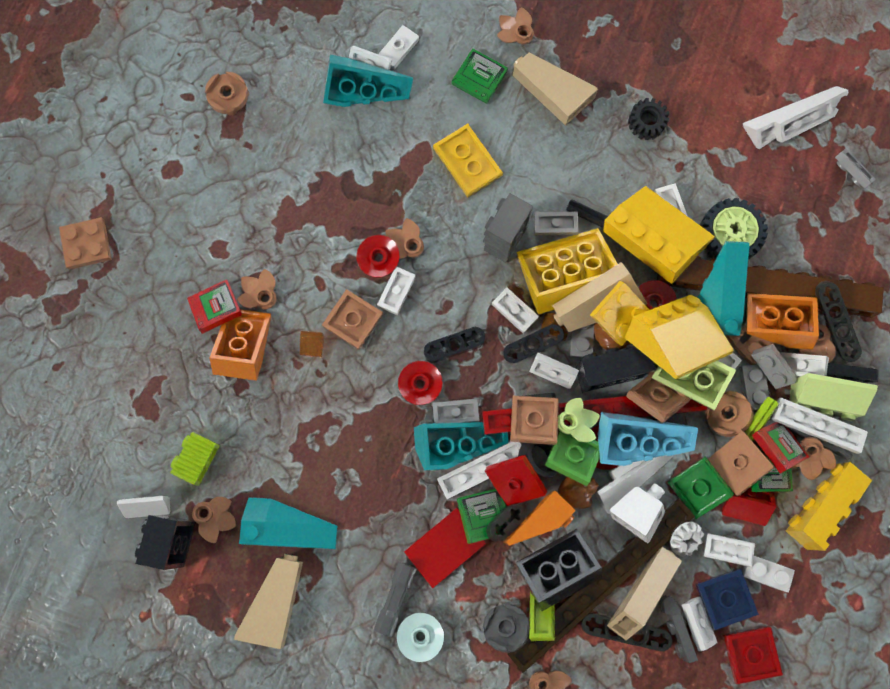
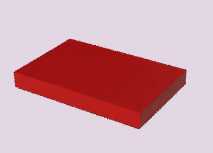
M456 508L406 549L404 553L429 585L434 588L486 543L484 540L471 544L467 543L460 511Z

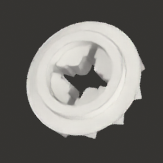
M695 522L681 524L671 537L670 546L672 551L681 557L691 556L694 550L698 551V545L703 543L701 540L704 536V533L701 531L702 527Z

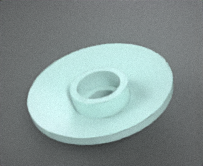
M414 613L406 617L400 624L397 632V644L400 651L405 657L416 662H425L434 658L441 650L444 641L441 624L436 618L427 613ZM423 632L425 634L424 640H418L416 634Z

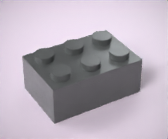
M509 193L506 199L502 198L496 208L498 211L495 217L491 216L487 221L484 232L485 237L483 239L485 243L484 251L505 263L528 228L533 210V205Z

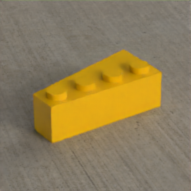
M851 462L836 464L835 469H831L830 473L832 475L827 481L824 480L817 486L816 490L818 492L814 497L808 498L803 503L802 507L804 509L800 514L794 515L788 522L790 526L786 532L805 549L826 551L830 545L826 540L831 535L836 536L840 530L837 526L838 522L848 518L852 512L849 507L850 504H856L872 482L867 475Z

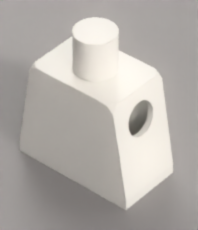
M653 484L648 492L636 486L609 510L611 516L619 524L646 543H649L665 513L664 505L659 501L665 491L657 484Z

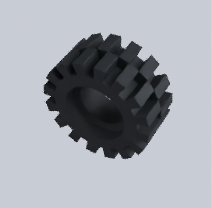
M645 98L644 101L641 99L633 106L628 124L630 123V130L634 129L632 132L634 136L638 133L639 139L645 136V140H649L650 137L653 140L662 134L669 122V111L665 112L667 107L666 105L661 107L662 102L660 100L658 103H655V98H652L651 102H649V98ZM644 113L652 114L656 118V123L654 125L643 123L641 115Z

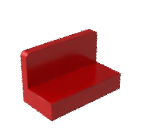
M750 487L739 496L734 493L731 498L726 500L722 508V515L766 526L776 508L774 492H752Z

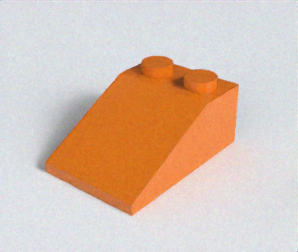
M747 293V334L788 348L813 350L819 337L817 298Z
M240 309L242 312L241 316L221 325L209 357L213 375L257 381L263 362L271 314Z
M555 490L549 492L503 542L510 546L560 527H567L575 518L572 514L576 510Z

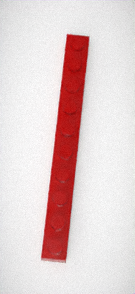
M626 396L583 401V409L594 411L600 417L601 412L641 418L652 417V415ZM690 398V401L675 414L705 411L707 406ZM568 402L558 403V416L565 411ZM512 408L483 411L484 435L511 432ZM564 420L566 426L571 425L568 420Z

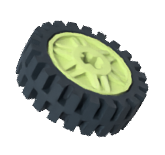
M728 198L723 202L721 200L708 210L700 226L715 236L704 249L709 250L707 254L710 257L714 255L715 259L717 258L725 241L749 242L748 260L759 252L766 242L764 240L768 235L766 233L768 226L764 224L766 221L765 216H760L761 210L754 209L756 205L753 203L748 205V201L744 199L740 202L739 198H734L733 200Z

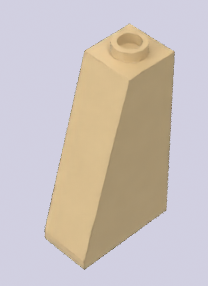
M530 52L524 57H519L513 65V77L565 126L595 99L598 90L595 86Z
M621 262L552 306L556 311V314L553 316L559 326L564 325L568 332L597 323L590 314L619 281L624 282L645 305L647 302L631 274Z
M661 547L652 556L607 626L625 640H628L643 628L682 561L672 551Z
M284 554L283 558H276L238 628L234 640L277 649L285 646L303 562L297 561L298 556Z

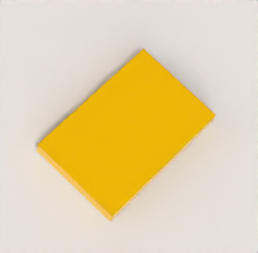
M469 124L464 125L433 145V149L467 198L503 176V172Z

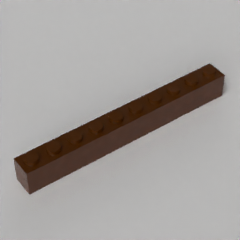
M697 256L672 284L658 273L657 281H662L671 287L701 291L703 288L702 284L705 279H708L716 259L704 260ZM756 265L753 267L748 266L745 298H747V293L817 298L815 294L816 286L822 281H830L838 286L848 314L873 318L882 313L884 287L875 286L874 283L870 282L853 283V280L850 279L833 280L830 276L813 277L806 272L794 274L788 273V270L785 269L768 270L765 266ZM825 287V292L822 294L826 295L829 301H836L830 298L829 292L832 289ZM817 300L818 310H821V307H820L819 302H818V300ZM833 306L830 311L840 313V307Z

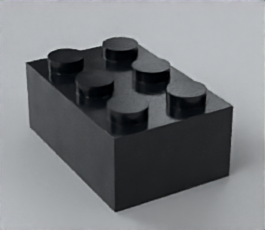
M630 344L624 350L619 351L618 348L606 350L605 354L597 356L596 353L585 355L575 369L579 370L577 374L582 393L646 378L655 371V366L649 357L633 344Z
M148 515V519L144 520L141 529L143 533L142 541L135 550V557L137 558L135 564L161 570L184 567L196 522L173 516Z
M578 529L569 532L516 562L523 580L541 611L546 610L603 577L602 567Z

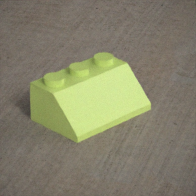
M715 361L675 379L658 366L652 379L715 411L736 370L719 361Z
M807 373L798 377L796 383L791 384L789 401L832 417L834 414L840 415L843 420L855 421L856 418L865 416L878 386Z

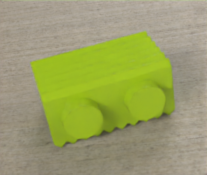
M192 432L184 438L181 445L183 449L179 456L177 455L173 459L170 473L193 485L199 486L220 445Z

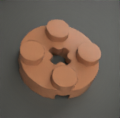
M233 72L214 75L205 87L209 105L212 109L222 114L235 115L237 111L244 107L248 100L249 91L244 80ZM230 89L231 95L224 97L222 92Z
M734 391L724 392L715 411L709 407L706 410L708 424L717 434L725 437L736 436L741 431L745 432L750 427L754 416L753 407L745 396ZM733 409L735 415L727 419L724 413Z

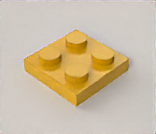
M619 281L593 310L590 316L618 345L623 346L627 341L625 336L633 316L649 311V309L624 282Z

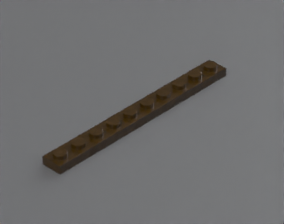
M680 499L673 502L665 510L664 516L649 543L636 536L602 567L603 577L572 594L555 609V641H531L528 638L522 648L515 652L507 653L522 673L531 667L666 544L681 524L690 522L695 517Z

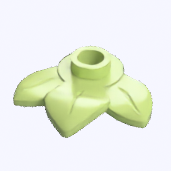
M575 398L566 404L565 411L558 416V429L564 434H571L577 441L591 442L596 439V436L590 428L596 424L600 415L594 411L583 409L582 399ZM564 420H568L570 422V427L564 424Z

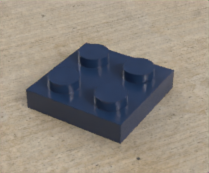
M741 569L696 583L713 630L759 615Z

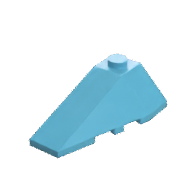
M601 412L598 429L600 463L626 466L637 461H649L660 456H672L695 451L698 427L670 422L661 423L658 420Z

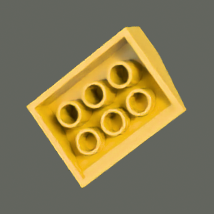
M647 186L622 202L605 219L603 230L605 234L671 284L715 237Z
M599 228L517 252L531 299L538 314L555 310L552 305L618 265Z
M692 295L633 316L625 336L626 340L675 379L724 358L734 351L709 308L700 302L699 298Z

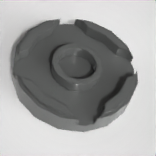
M506 603L494 607L488 612L484 619L483 632L490 646L497 651L510 653L519 650L527 642L530 624L527 616L520 608Z

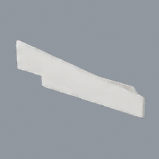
M837 86L744 122L743 127L758 149L764 147L775 138L779 142L787 141L835 117L839 110L836 106L841 97L848 95V90Z
M675 455L660 456L649 461H637L631 465L618 466L609 471L608 474L612 481L598 489L595 493L605 511L610 514L609 510L634 487H640Z

